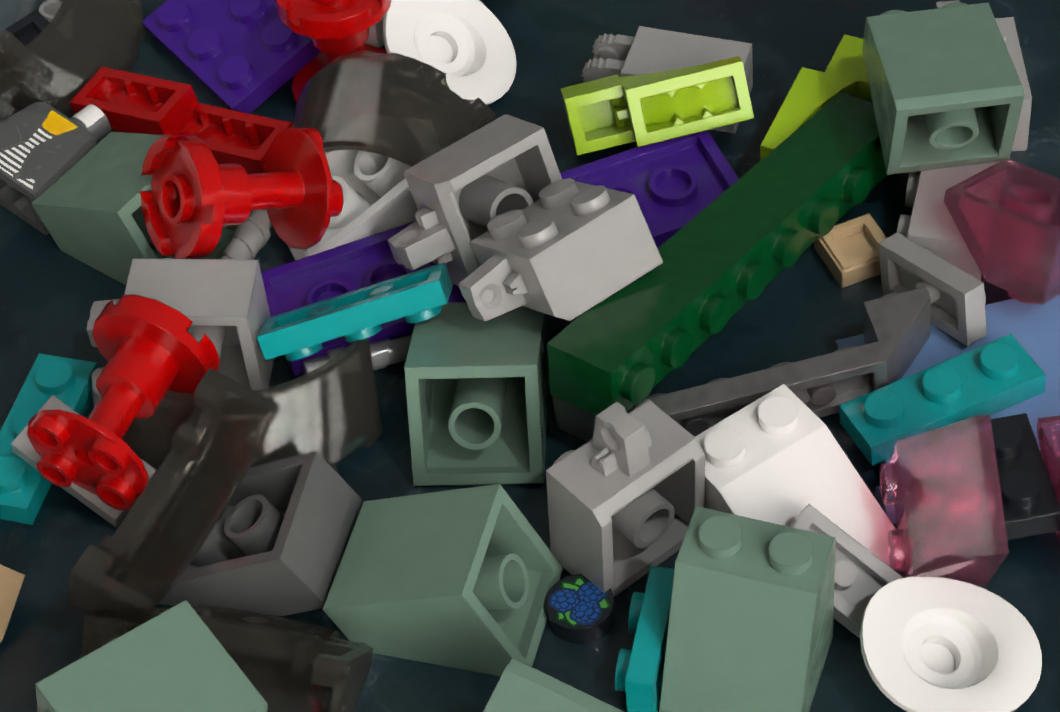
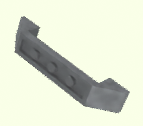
M926 287L903 293H889L881 298L864 302L865 345L843 347L829 354L797 362H782L768 369L732 378H717L704 385L667 394H653L648 396L642 403L635 404L627 413L629 414L650 400L695 437L783 384L818 418L839 413V405L901 380L930 337L929 292ZM551 395L558 429L587 442L593 439L596 415Z

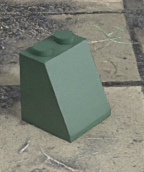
M955 2L937 9L912 12L890 10L879 16L866 17L862 52L887 175L1007 161L1010 159L1025 95L1022 83L988 2L970 5Z
M110 132L31 203L62 252L124 285L127 284L133 258H175V255L163 256L155 248L146 229L141 209L140 192L151 191L152 175L141 176L143 162L151 145L162 136L170 135ZM238 225L223 226L221 237L214 251L203 259H221V254L232 239L231 236Z
M449 302L441 305L442 311L438 315L415 323L404 366L413 486L544 484L549 373L547 314L521 306L485 322L472 316L467 302Z
M500 484L369 500L363 502L323 610L359 651L501 677L512 658L531 667L533 666L548 618L546 598L553 585L560 580L563 567Z
M696 506L675 561L659 711L809 712L833 639L836 537Z
M187 600L35 683L37 712H267L268 703Z

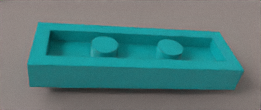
M445 262L266 318L257 335V340L265 360L285 355L287 361L300 360L321 350V343L344 336L346 342H357L377 334L382 330L381 324L404 317L406 323L412 324L430 319L442 311L441 305L448 303L453 284Z
M1010 333L839 405L840 424L873 466L960 429L962 424L976 422L1044 393L1046 374Z
M38 354L0 430L1 520L33 525L52 485L37 469L12 452L11 443L26 427L31 417L37 414L52 395L84 416L93 398L91 375L93 371L98 369L97 362Z

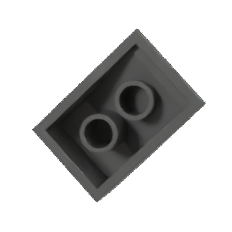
M317 451L165 488L125 594L132 601L176 606L187 600L191 607L196 609L272 618L321 609L324 607L350 535L352 534L362 498Z

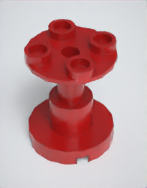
M274 0L281 22L295 33L311 37L314 46L322 51L294 75L292 94L296 104L306 114L307 121L312 127L329 129L335 125H351L397 86L404 91L405 78L397 71L389 59L387 51L365 43L368 39L369 28L382 19L391 7L392 0Z
M285 128L278 133L267 150L263 173L247 174L246 170L239 163L218 164L209 146L199 137L192 135L162 136L151 145L143 162L141 176L152 175L151 191H140L141 209L146 229L155 248L163 256L175 255L174 259L205 258L214 251L221 237L223 226L242 224L247 220L251 211L267 210L269 220L278 237L289 247L309 249L321 241L329 226L330 217L339 216L343 208L342 188L337 181L332 180L327 157L323 151L322 136L316 128Z
M132 294L123 295L117 305H114L113 299L109 301L95 320L92 334L99 352L108 361L96 380V388L102 397L88 418L60 409L41 410L31 417L28 422L27 436L34 450L41 457L36 465L38 472L49 482L57 486L70 487L73 483L96 494L105 504L114 509L128 510L135 499L144 494L147 489L149 475L142 460L122 438L135 418L151 417L164 397L174 400H195L207 392L218 374L221 361L216 347L209 337L204 334L198 343L187 332L193 321L180 311L158 300Z

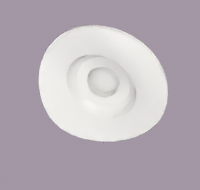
M480 0L391 1V7L386 12L383 21L385 49L397 71L416 89L439 102L460 108L487 106L501 98L509 90L516 74L517 61L515 50L503 25Z
M911 576L897 579L880 588L870 599L863 613L860 644L865 666L880 691L895 705L907 712H1013L1029 698L1040 679L1042 653L1039 640L1032 626L1009 602L971 583L934 576Z

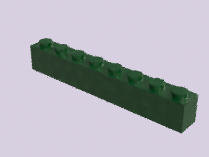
M841 91L661 245L658 251L663 261L662 264L582 313L547 343L550 394L593 415H598L615 402L624 406L626 412L635 404L642 403L660 381L674 369L683 366L692 352L712 334L719 333L725 327L728 320L746 303L758 298L767 284L786 267L793 266L810 245L820 236L827 235L842 216L853 206L861 204L869 192L888 176L873 103Z

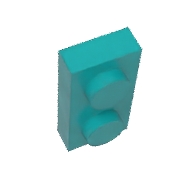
M651 566L645 593L634 592L632 595L628 631L635 634L632 650L621 648L615 673V690L626 692L627 712H658L674 578V569Z

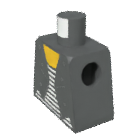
M35 102L1 121L0 205L45 236L48 235L49 231L31 203L95 147L99 140L111 132V125L105 114L97 106L89 104L74 116L68 118L45 102Z

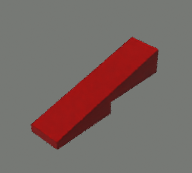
M103 66L69 102L75 114L89 104L97 106L109 120L111 129L118 132L197 136L209 146L218 164L239 163L246 170L247 174L263 173L266 153L274 137L285 128H293L291 122L198 103L192 85Z

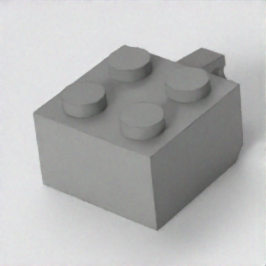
M505 114L403 171L418 209L414 214L417 221L387 240L394 259L399 265L403 264L407 269L415 270L431 261L434 264L445 262L452 283L459 286V283L480 267L470 241L487 232V224L493 218L511 210L525 209L540 199L539 192L551 183L562 180L544 127Z
M568 178L556 181L543 188L539 192L540 199L525 209L511 210L493 218L487 224L488 231L470 241L480 267L458 285L472 316L485 322L521 306L571 321L659 266L663 261L634 194L608 189L602 185L595 186L581 183Z
M133 258L124 295L135 294L155 299L180 311L193 321L187 332L198 343L203 335L206 334L216 347L221 360L218 374L207 392L195 400L266 401L274 358L265 360L257 340V335L266 318L271 317L259 261ZM114 299V305H117L120 299ZM111 300L94 301L91 307L90 318L87 322V332L93 347H97L92 336L94 322L105 305Z
M650 400L629 414L624 406L615 402L596 415L593 439L577 450L565 452L554 462L552 467L546 470L550 550L571 575L583 574L603 593L611 588L615 597L647 574L651 566H658L679 551L695 507H705V453L697 439Z

